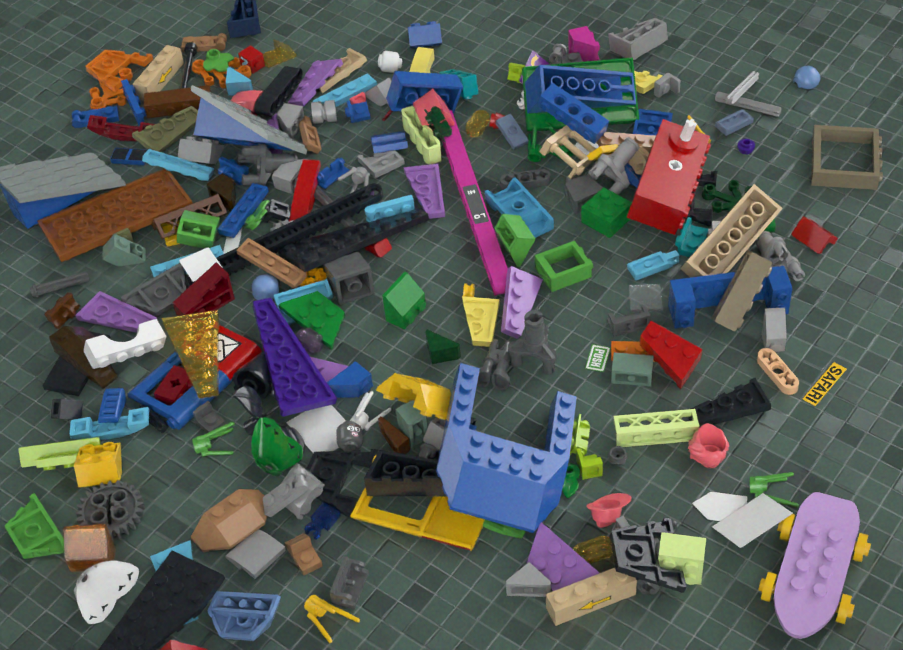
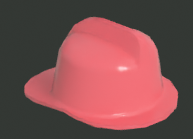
M624 493L609 494L593 503L587 504L586 507L591 509L592 518L596 521L597 526L603 528L616 522V519L621 516L622 507L631 502L632 497Z

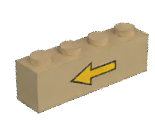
M166 45L135 80L133 86L139 100L144 101V93L161 91L181 68L184 61L180 48Z
M612 568L547 593L546 609L555 626L636 595L637 580L634 577L616 572V569Z

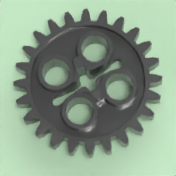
M117 480L115 485H112L111 481L108 482L107 486L100 483L99 489L93 486L94 492H86L87 498H81L82 504L77 505L79 510L76 512L77 522L82 532H85L87 537L92 535L94 540L100 536L102 542H104L106 537L113 541L116 535L121 539L122 533L129 535L128 529L136 530L134 523H141L140 517L144 516L143 510L145 509L140 491L138 489L135 490L134 485L128 486L127 482L121 485L119 480ZM109 497H111V500H110V501H111V504H112L111 508H110V504H109ZM110 514H111V517H112V524H111V525H110L111 519H110V517H109Z

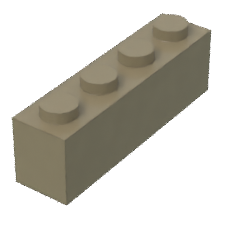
M748 250L711 319L734 332L736 329H739L744 322L743 316L745 312H748L753 305L752 300L755 294H759L763 287L762 281L772 271V262Z

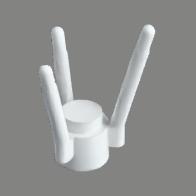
M373 391L365 393L355 414L350 419V421L359 424L362 430L365 429L366 431L378 421L380 416L384 417L392 410L388 408L368 422L369 416L363 411L373 396Z

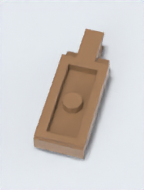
M304 116L299 121L303 144L308 151L318 154L322 148L317 129L312 126L311 119Z

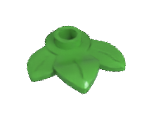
M211 49L207 52L203 67L206 71L215 69L218 72H225L229 68L228 62L234 60V57L229 53H220L217 49Z
M269 200L261 202L253 214L245 220V227L247 229L254 230L260 224L261 218L267 212L265 206L270 202Z

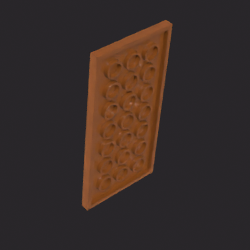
M162 169L126 184V186L115 188L42 218L37 222L59 260L63 262L98 246L105 245L114 233L129 228L131 233L136 232L141 228L151 225L153 219L191 205L193 202L171 172Z

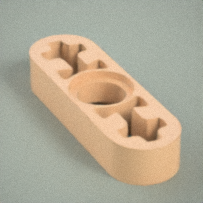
M761 349L757 357L759 366L784 394H795L799 386L798 378L772 349ZM781 369L783 373L776 374L772 370Z

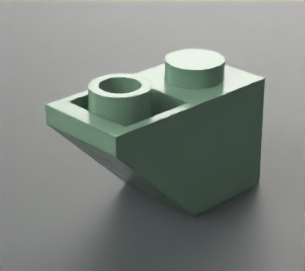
M114 234L103 246V260L118 267L144 263L146 261L145 248Z

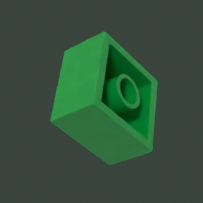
M603 187L581 207V223L611 238L631 220L627 218V214L632 202Z

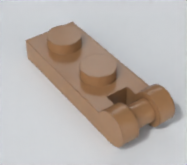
M220 33L218 36L183 37L182 52H184L185 45L188 42H193L197 45V52L209 51L211 49L222 51L226 47L227 35Z

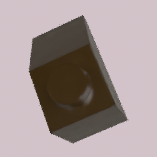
M222 173L206 185L209 196L212 197L218 194L224 207L231 212L235 207L236 184L231 177Z

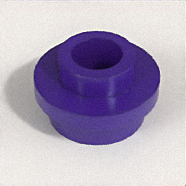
M742 139L738 142L737 147L740 153L748 155L755 149V143L750 139Z

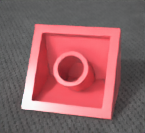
M434 89L413 102V107L421 125H429L425 119L427 114L424 109L430 112L432 107L437 106L445 117L440 123L446 120L449 126H454L455 122L446 103Z

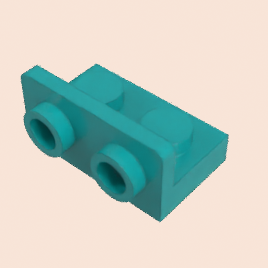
M690 217L683 224L680 230L681 236L678 235L675 246L678 247V254L690 257L708 237V229L691 225L692 218Z

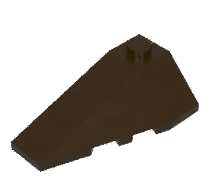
M63 326L49 336L54 352L102 389L118 378L111 364L104 368H92L84 353V346L86 340L95 336L84 327Z

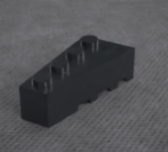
M379 450L364 477L367 496L447 497L442 488V480L436 472L438 460Z

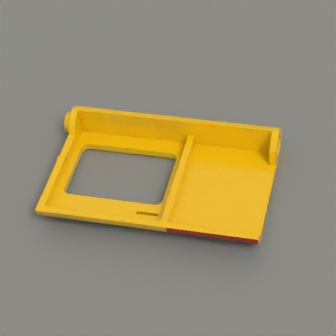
M366 487L350 515L353 519L469 551L473 550L485 519L450 510L447 502L448 497L433 496L421 520L371 508L369 504L373 496H367Z

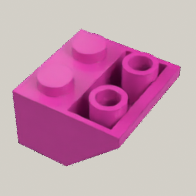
M587 26L568 30V54L579 52L583 62L600 60L598 56L600 45L598 41H595L593 32H590Z

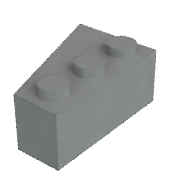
M653 18L636 24L637 27L628 30L626 27L622 29L623 32L617 34L613 32L608 33L610 51L625 58L633 57V60H636L668 40L667 24L664 21Z

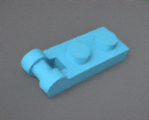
M412 195L367 206L365 208L366 222L415 209Z

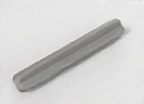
M752 71L725 97V103L733 105L759 79V73Z
M717 92L715 101L725 103V97L728 94ZM740 97L733 104L736 107L779 117L781 114V107L743 97Z

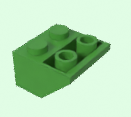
M184 210L177 230V243L203 249L213 247L220 218Z
M502 214L495 226L496 233L515 265L520 267L533 245L535 237L520 215Z

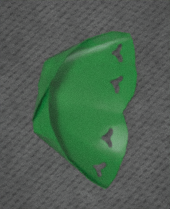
M266 417L259 418L251 441L253 458L257 466L263 471L279 476L303 458V447L293 438L285 436L275 420ZM264 423H266L267 425L270 424L271 426L266 428ZM265 466H271L272 469L268 470Z

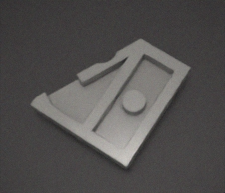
M395 150L373 153L374 157L363 158V155L358 156V162L374 178L405 164L404 158Z

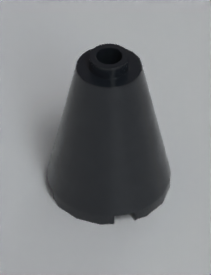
M264 351L234 373L232 381L235 385L233 387L235 391L249 386L258 393L261 400L266 398L272 380Z

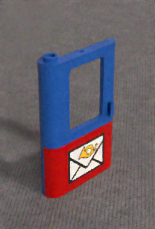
M210 321L127 395L132 400L147 406L153 412L167 418L166 422L172 429L180 430L194 418V410L207 401L211 402L233 382L232 377L234 373L262 351L253 341ZM186 362L206 372L197 383L170 406L147 395L154 386L166 377L174 365L178 366L180 363Z

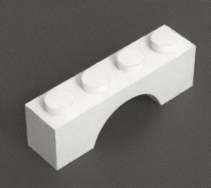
M157 319L139 324L136 337L127 342H116L110 340L105 335L85 341L84 353L93 369L104 368L115 362H123L134 356L139 357L144 353L160 350L164 347L166 335Z

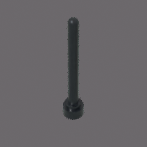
M188 42L185 45L186 61L180 89L187 88L192 59L197 54L198 47L193 42Z

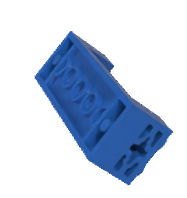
M785 266L772 267L769 276L765 277L761 283L763 284L759 294H755L752 301L764 300L766 308H785V314H789L792 285ZM736 272L670 280L668 307L674 328L694 326L695 308L718 306Z

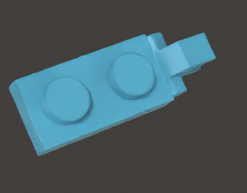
M676 250L669 253L659 251L628 263L627 269L636 281L669 269L679 263V254Z

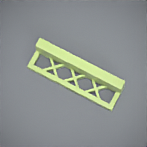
M695 409L614 416L616 446L621 447L689 442L693 434L699 430ZM691 416H692V420H693V421H687V422H685V421H683V420H681V419H682L683 417H691ZM662 419H669V420H671V422H670V423H663V422H661V420H662ZM648 420L651 423L649 425H643L640 422ZM628 422L631 425L629 427H620L619 423Z

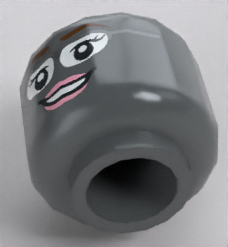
M350 420L340 424L336 429L338 447L345 452L358 450L363 444L361 426Z

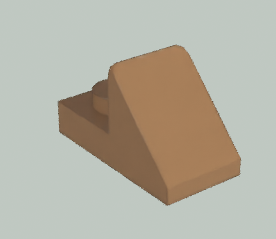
M301 534L284 543L303 576L323 566L322 561L312 547L311 539L308 535Z

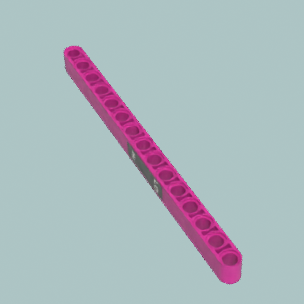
M449 110L455 124L450 126L452 128V135L449 137L445 136L444 140L446 142L444 143L442 140L492 291L495 296L505 294L508 268L453 112Z

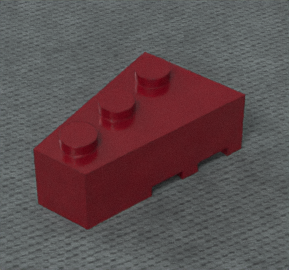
M216 262L173 301L176 315L187 327L235 300L229 274Z

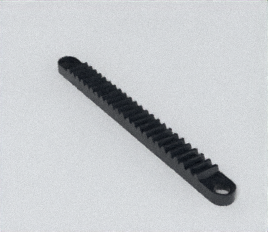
M376 183L369 184L253 241L276 254L278 250L283 249L286 245L295 244L304 237L309 238L310 234L314 236L317 231L322 232L323 228L328 229L329 225L334 226L335 222L341 223L342 219L347 220L348 216L353 217L354 213L359 214L361 210L365 211L367 206L382 200V187ZM378 191V194L370 195V192ZM238 248L216 258L229 276H231L232 272L237 273L238 269L243 270L246 265L248 267L251 266V262L237 254ZM187 274V280L189 285L191 286L194 282Z

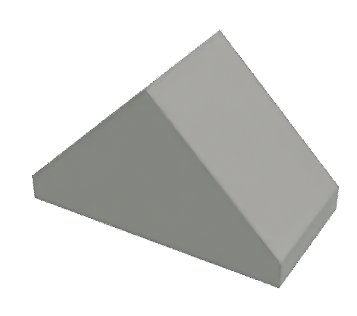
M528 562L506 580L507 596L546 597V594L551 592V581Z

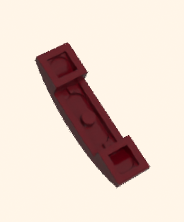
M90 115L87 129L114 140L136 141L132 137L133 132H140L146 126H153L155 124L141 122L140 127L109 123L107 122V117Z

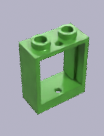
M575 241L535 255V269L551 292L592 277L593 263L590 258L585 256L583 248L579 247ZM572 256L579 263L578 266L557 274L550 266Z

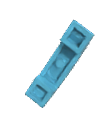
M149 408L129 410L128 416L120 417L118 423L93 422L90 417L71 420L69 436L72 439L99 437L100 440H106L133 434L149 425Z

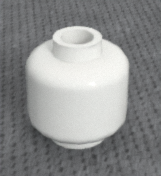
M383 51L382 54H379L378 67H380L382 72L394 73L398 68H401L402 58H399L397 52Z

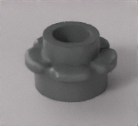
M621 446L612 447L608 452L609 462L614 465L626 463L628 459L626 450Z

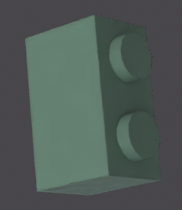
M614 352L611 383L651 387L654 356Z
M414 400L402 404L396 409L398 429L409 438L411 450L425 443L423 438L427 431L426 416L420 414L421 410L413 407Z

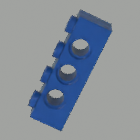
M554 83L540 95L538 106L544 112L554 116L556 120L567 125L572 131L582 135L587 141L595 144L607 131L609 120Z

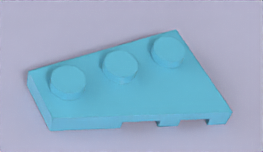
M327 279L273 295L278 310L289 326L295 321L279 309V304L316 291L320 292L327 299H332L333 294Z

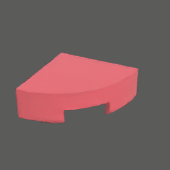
M361 92L350 98L351 104L366 102L365 93Z

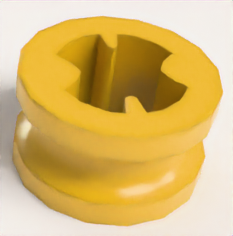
M464 283L463 296L474 297L475 285L471 284L469 286L467 283Z

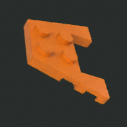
M104 50L85 67L89 74L113 92H116L122 87L121 81L123 79L116 77L122 68H126L130 63L145 67L153 61V55L146 54V56H141L137 52H133L130 55L125 54L124 51Z

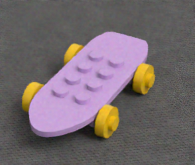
M814 492L801 504L796 519L795 514H791L778 524L777 531L781 532L780 539L789 541L778 578L777 574L768 572L766 579H761L758 591L762 592L761 600L767 602L771 601L774 594V608L777 618L784 631L793 638L802 639L815 634L831 620L835 612L838 613L836 618L838 623L845 624L847 617L852 618L855 606L850 604L852 596L843 594L841 602L839 600L853 551V560L862 562L863 555L868 556L871 543H867L868 535L859 533L858 540L856 541L860 519L857 506L852 501Z

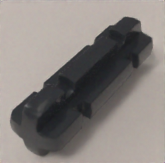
M140 405L139 408H144V407H147V406H145V405ZM149 409V424L161 433H164L168 428V424Z

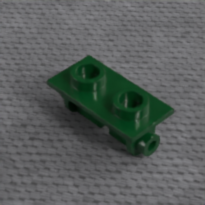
M434 106L430 112L424 109L427 114L425 116L426 121L435 128L432 130L438 139L441 137L445 143L444 137L452 135V128L446 120L440 123V121L445 119L440 108Z

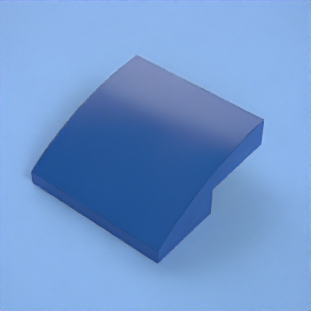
M639 109V120H635L633 134L657 135L662 120L672 122L673 113Z
M404 131L370 136L374 153L408 148Z

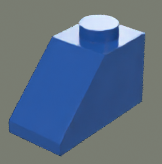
M356 361L327 382L337 398L359 397L373 387L371 373Z

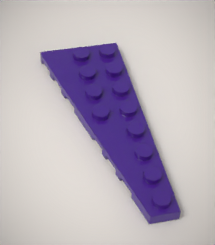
M266 298L253 301L252 307L281 416L284 417L336 404L337 397L272 299Z

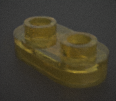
M478 110L474 112L466 124L467 135L478 137L484 132L490 122V114L487 111Z
M599 536L578 543L573 548L580 556L586 555L587 557L582 558L589 564L610 558L613 555L610 537Z

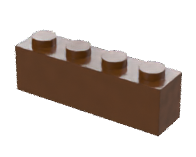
M210 85L198 86L201 89L211 92ZM191 87L144 93V108L147 119L172 116L190 106L198 110L201 97L192 92Z

